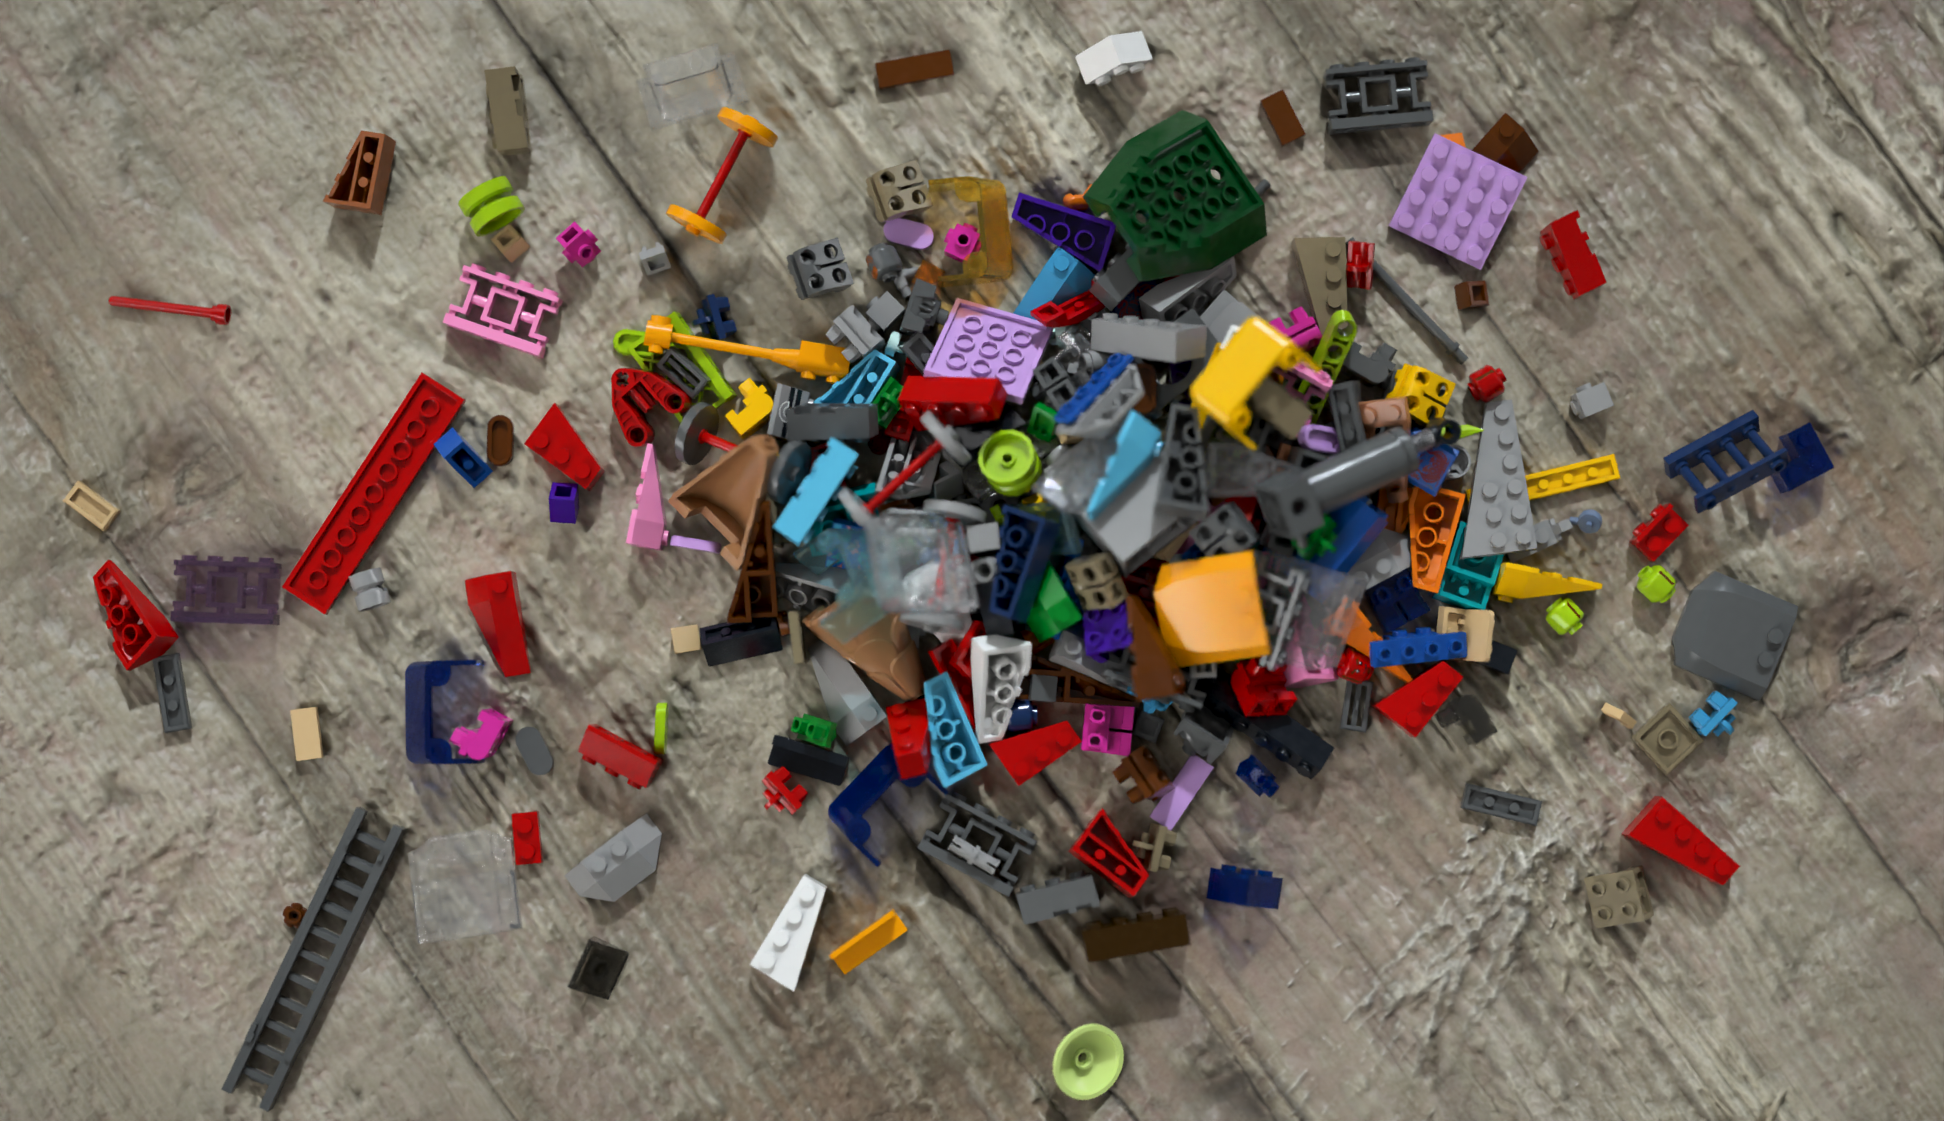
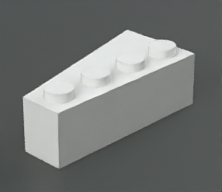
M807 874L803 875L750 963L751 966L792 991H795L827 889V886Z

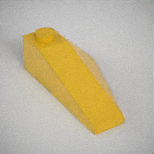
M1505 562L1501 563L1491 595L1498 596V601L1513 603V599L1518 600L1602 589L1603 584L1576 577L1562 578L1561 574L1555 572L1539 573L1540 569Z

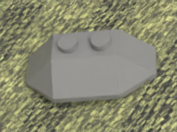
M1128 364L1122 373L1110 383L1073 423H1061L1055 430L1057 434L1098 439L1107 437L1111 433V429L1127 416V412L1144 395L1136 365Z
M914 427L909 442L891 438L875 494H878L933 443L926 435L925 430L917 431ZM938 452L890 497L906 499L930 494L941 454Z
M1383 529L1327 597L1330 606L1333 607L1412 565L1410 536Z
M646 813L582 860L565 875V878L581 897L615 902L656 871L662 833Z

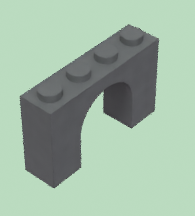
M1193 308L1174 321L1183 324L1205 325ZM1206 327L1205 357L1191 359L1189 373L1180 382L1171 385L1156 383L1157 404L1153 412L1148 415H1141L1145 420L1151 418L1155 421L1165 413L1163 408L1168 404H1178L1185 399L1186 395L1184 393L1192 387L1205 371L1215 345L1218 342L1208 327ZM1134 359L1130 364L1136 365L1138 363Z

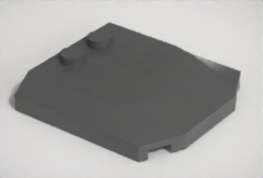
M1713 571L1691 590L1673 632L1674 666L1759 701L1768 688L1797 617L1798 606L1717 571Z

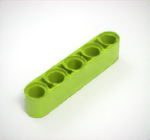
M1346 310L1336 311L1331 316L1312 358L1321 369H1329L1326 373L1333 380L1332 385L1357 333V326L1353 316ZM1341 323H1349V325L1344 329L1338 328V326ZM1333 345L1339 346L1335 351H1328L1329 347ZM1303 379L1298 391L1305 394L1311 383ZM1328 392L1324 399L1315 395L1310 396L1307 401L1309 405L1307 409L1312 412L1311 416H1313L1309 425L1316 424L1329 395Z

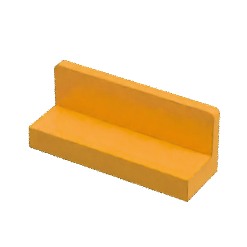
M892 909L832 951L829 956L831 959H834L845 975L908 929L896 911Z

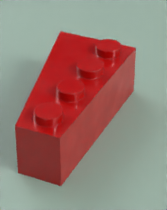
M907 376L898 401L916 430L924 431L929 429L922 422L921 417L928 410L946 427L948 425L957 426L998 419L1008 393L999 378Z
M1654 796L1621 833L1718 885H1724L1740 867L1662 796Z

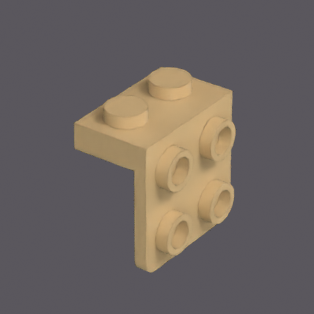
M1439 606L1436 632L1443 634L1463 631L1467 634V657L1451 660L1488 662L1490 660L1492 634L1495 625L1494 612L1491 610H1470Z

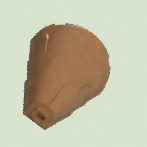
M768 435L751 437L720 457V461L699 473L698 477L674 492L668 501L685 519L701 513L731 543L724 546L720 554L737 571L742 569L760 505L766 501L770 472L777 458L778 446L775 440Z
M884 565L865 576L857 588L828 607H825L823 604L803 617L802 623L812 634L838 651L842 657L867 672L869 678L902 700L910 699V701H914L923 694L921 689L924 687L926 678L915 641L911 639L908 625L899 621L902 609L890 573L887 572Z

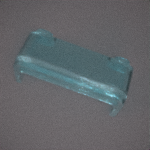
M826 529L793 553L795 558L817 576L841 559L843 560L850 581L838 591L837 602L839 607L819 621V625L843 645L898 607L903 599V591L883 541L876 539L866 529Z

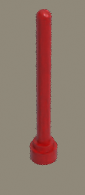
M111 296L108 300L111 306L206 317L221 325H228L231 319V307L225 304H218L208 308Z

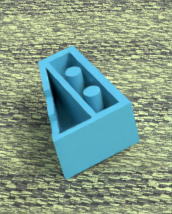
M874 349L850 370L851 372L839 382L837 381L833 384L829 391L822 397H818L813 403L871 404L889 377L895 379L901 367L896 361Z

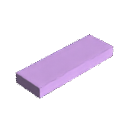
M1197 755L1189 756L1172 782L1175 789L1160 799L1149 817L1162 826L1168 827L1167 829L1171 831L1214 767Z

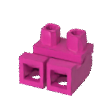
M1301 306L1288 313L1293 326L1286 329L1280 317L1269 322L1272 327L1299 346L1305 353L1316 348L1322 338V334L1313 316L1308 317Z
M1085 704L1081 750L1128 756L1131 749L1132 733L1109 731V728L1132 730L1135 707Z
M492 708L481 710L477 717L478 720L483 722L480 728L469 730L464 726L461 728L456 727L449 742L461 747L458 752L459 754L470 756L475 760L489 758L497 752L513 720Z

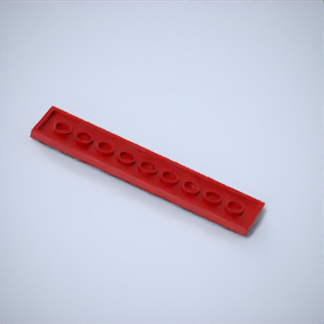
M420 374L282 588L324 615L328 614L349 582L348 577L354 574L435 450L434 443L446 433L466 402L465 399L426 374Z

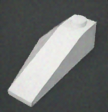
M996 634L972 638L971 675L978 744L1003 739L1013 713L1010 708H1012L1015 698L1020 696L1022 690L1020 685L1024 675H1028L1030 670L1032 644L1030 642Z

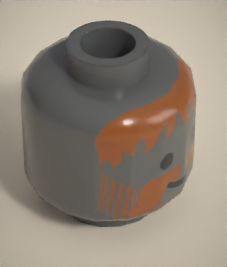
M880 243L869 249L866 263L872 277L875 280H883L884 283L897 279V273L902 270L903 265L896 248L887 245V243Z

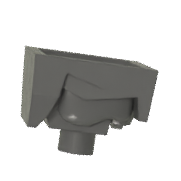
M916 278L899 333L910 336L915 332L931 335L934 323L945 325L949 311L940 308L941 300L935 293L937 286Z
M1203 705L1202 709L1194 710V713L1183 712L1174 735L1180 734L1184 739L1182 749L1186 754L1194 756L1198 753L1203 757L1207 755V763L1211 765L1227 748L1234 732V727L1223 718L1215 716L1210 709Z

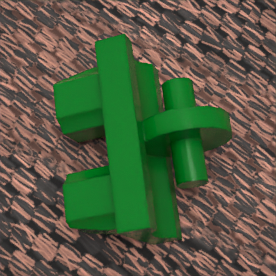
M889 377L871 403L878 406V425L883 429L888 427L901 408L898 398L903 386L893 377Z
M1328 515L1322 516L1325 525L1314 529L1310 536L1306 537L1308 542L1307 548L1299 549L1295 539L1290 541L1298 550V553L1308 562H1310L1315 554L1323 557L1327 550L1332 553L1337 551V548L1332 545L1337 538L1332 533L1337 523Z
M804 713L803 718L794 717L791 731L798 733L797 738L830 748L831 742L836 738L837 723Z

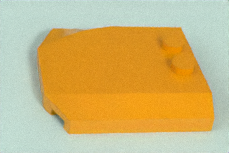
M1253 550L1164 563L1161 566L1154 590L1161 635L1180 667L1264 656L1272 653L1268 629L1264 623L1257 584L1258 573Z

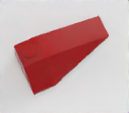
M107 560L93 576L100 604L105 606L109 620L106 621L107 628L112 629L115 642L112 645L114 651L125 669L131 671L164 655L179 636L167 618L112 560Z
M501 572L465 580L468 606L504 676L511 677L531 673L516 572Z

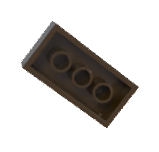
M1177 907L1161 909L1162 914L1153 915L1151 911L1136 913L1137 918L1127 919L1126 916L1112 917L1111 922L1102 924L1101 920L1085 922L1086 927L1081 928L1086 960L1090 963L1191 945L1186 914Z

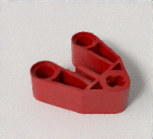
M619 368L612 374V407L624 436L631 446H647V443L651 444L655 437L652 426L629 398L631 396L645 414L652 410L656 403L642 385L670 413H685L691 407L692 398L680 387L657 372L634 368ZM624 375H629L627 379V382L629 384H624V381L626 380ZM676 395L680 396L682 404L678 409L673 405V399ZM639 428L644 432V439L641 442L636 438V432Z

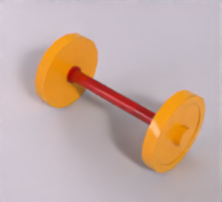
M722 107L717 117L722 123L739 134L697 213L695 214L674 204H670L666 211V215L684 226L687 232L697 237L700 235L719 244H723L727 236L726 232L705 218L747 139L771 148L775 146L778 140V136L760 124L757 119L727 107Z

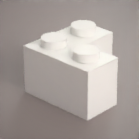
M1142 31L1110 35L1075 56L1085 84L1096 83L1097 86L1109 83L1111 81L1110 77L1113 75L1118 76L1128 71L1131 74L1139 72L1145 68L1144 64L1153 60Z

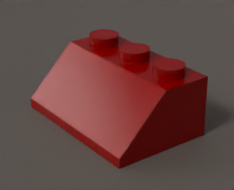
M597 724L588 725L578 752L583 754V760L592 765H596L598 762L606 766L604 771L617 778L619 774L628 778L627 783L639 790L642 786L645 788L650 786L663 762L657 756Z

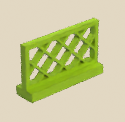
M674 311L667 316L671 318V324H673L672 332L695 336L680 313ZM643 335L627 348L642 370L653 372L654 363L659 362V360H655V353L651 354V359L640 357L636 352V349L644 343L645 335ZM671 342L670 347L675 346L676 348L684 349L687 353V358L690 361L692 360L711 379L708 383L710 387H705L704 389L714 391L719 398L717 402L712 404L716 409L737 396L704 348L684 344L679 346ZM644 361L650 362V366L648 367ZM669 362L665 363L670 369L672 368ZM680 364L689 372V370L683 364ZM688 384L690 387L696 388L693 384ZM704 390L699 393L698 403L702 402ZM680 398V401H679V400H673L674 403H679V407L681 406V404H682L681 398ZM673 413L681 424L684 418L682 413Z

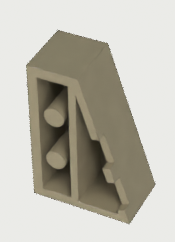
M515 66L484 70L486 94L490 103L489 119L490 123L493 124L495 133L491 135L493 148L497 149L501 156L532 152L523 77Z

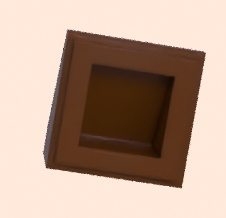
M1486 280L1466 281L1455 285L1457 308L1459 310L1489 306Z

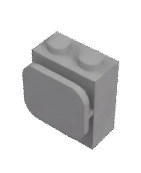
M1223 290L1200 316L1219 343H1223L1231 325L1241 327L1250 317H1258L1245 304L1237 301L1226 290Z

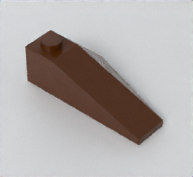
M1507 113L1498 120L1472 149V151L1518 173L1539 152L1525 129Z
M1141 596L1126 597L1128 627L1134 633L1132 643H1129L1130 652L1134 653L1136 666L1131 667L1136 700L1144 701L1183 694V688L1185 687L1184 675L1180 672L1178 664Z

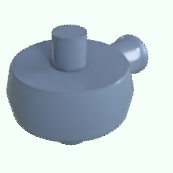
M1588 509L1583 511L1579 517H1570V522L1572 525H1578L1585 533H1595L1602 526V517L1597 511Z

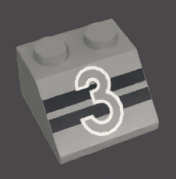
M777 384L767 431L768 436L775 440L791 442L787 441L786 409L804 403H813L814 400L810 399V392Z

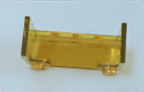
M971 176L928 180L929 192L955 190L958 199L966 203L977 202L982 252H973L964 258L962 264L963 274L938 276L939 288L1008 280L1013 273V258L1006 189L1003 183L998 180Z

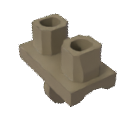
M1150 823L1149 832H1142L1141 841L1133 840L1132 845L1139 847L1137 857L1142 858L1141 864L1144 869L1152 872L1169 870L1171 857L1162 854L1163 845L1174 846L1177 834L1168 830V827Z

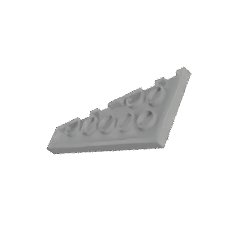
M1512 399L1487 402L1484 405L1481 429L1484 431L1480 432L1481 437L1479 449L1477 450V462L1473 474L1468 518L1460 560L1534 551L1537 549Z

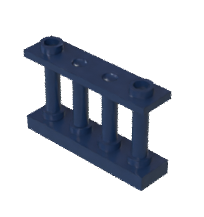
M1751 410L1663 458L1665 473L1670 479L1682 475L1695 491V511L1699 514L1714 508L1718 503L1766 477L1784 470L1785 467L1789 466L1788 451L1785 447L1776 452L1771 450L1758 434L1760 432L1759 416L1754 410ZM1745 439H1749L1764 457L1752 465L1735 446ZM1727 451L1742 470L1728 477L1713 456ZM1700 463H1704L1719 483L1706 489L1690 469Z

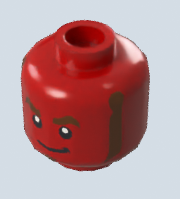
M1485 365L1469 375V383L1466 385L1476 401L1481 400L1487 403L1504 393L1505 386L1503 383L1507 379L1500 368L1495 370L1492 366Z
M1352 647L1339 652L1334 660V666L1337 667V675L1341 679L1355 684L1368 681L1374 671V667L1370 666V658Z

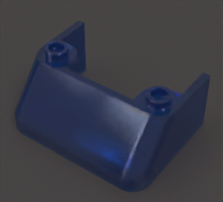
M483 660L413 662L407 667L405 671L406 756L409 761L414 764L485 763V759L452 758L450 743L445 739L433 738V687L443 686L449 682L452 674L451 666H484Z
M893 743L887 745L830 804L828 809L831 821L876 867L882 861L864 844L871 835V826L862 815L897 778L907 787H917L928 778L945 796L949 793V790L943 788L941 782L929 771H927V774L901 780Z

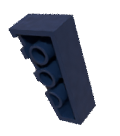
M1003 504L1002 514H1005L1004 524L1000 526L999 537L1002 539L1000 553H997L996 557L998 571L993 581L990 611L1027 623L1061 524Z

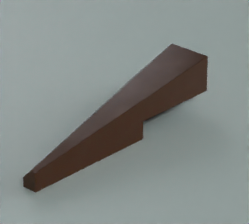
M766 500L760 505L727 616V623L752 622V618L778 617L779 604L770 500Z
M1031 654L1029 673L1024 675L1020 685L1022 689L1020 696L1015 698H1029L1030 675L1035 674L1058 677L1056 702L1140 707V701H1137L1134 696Z

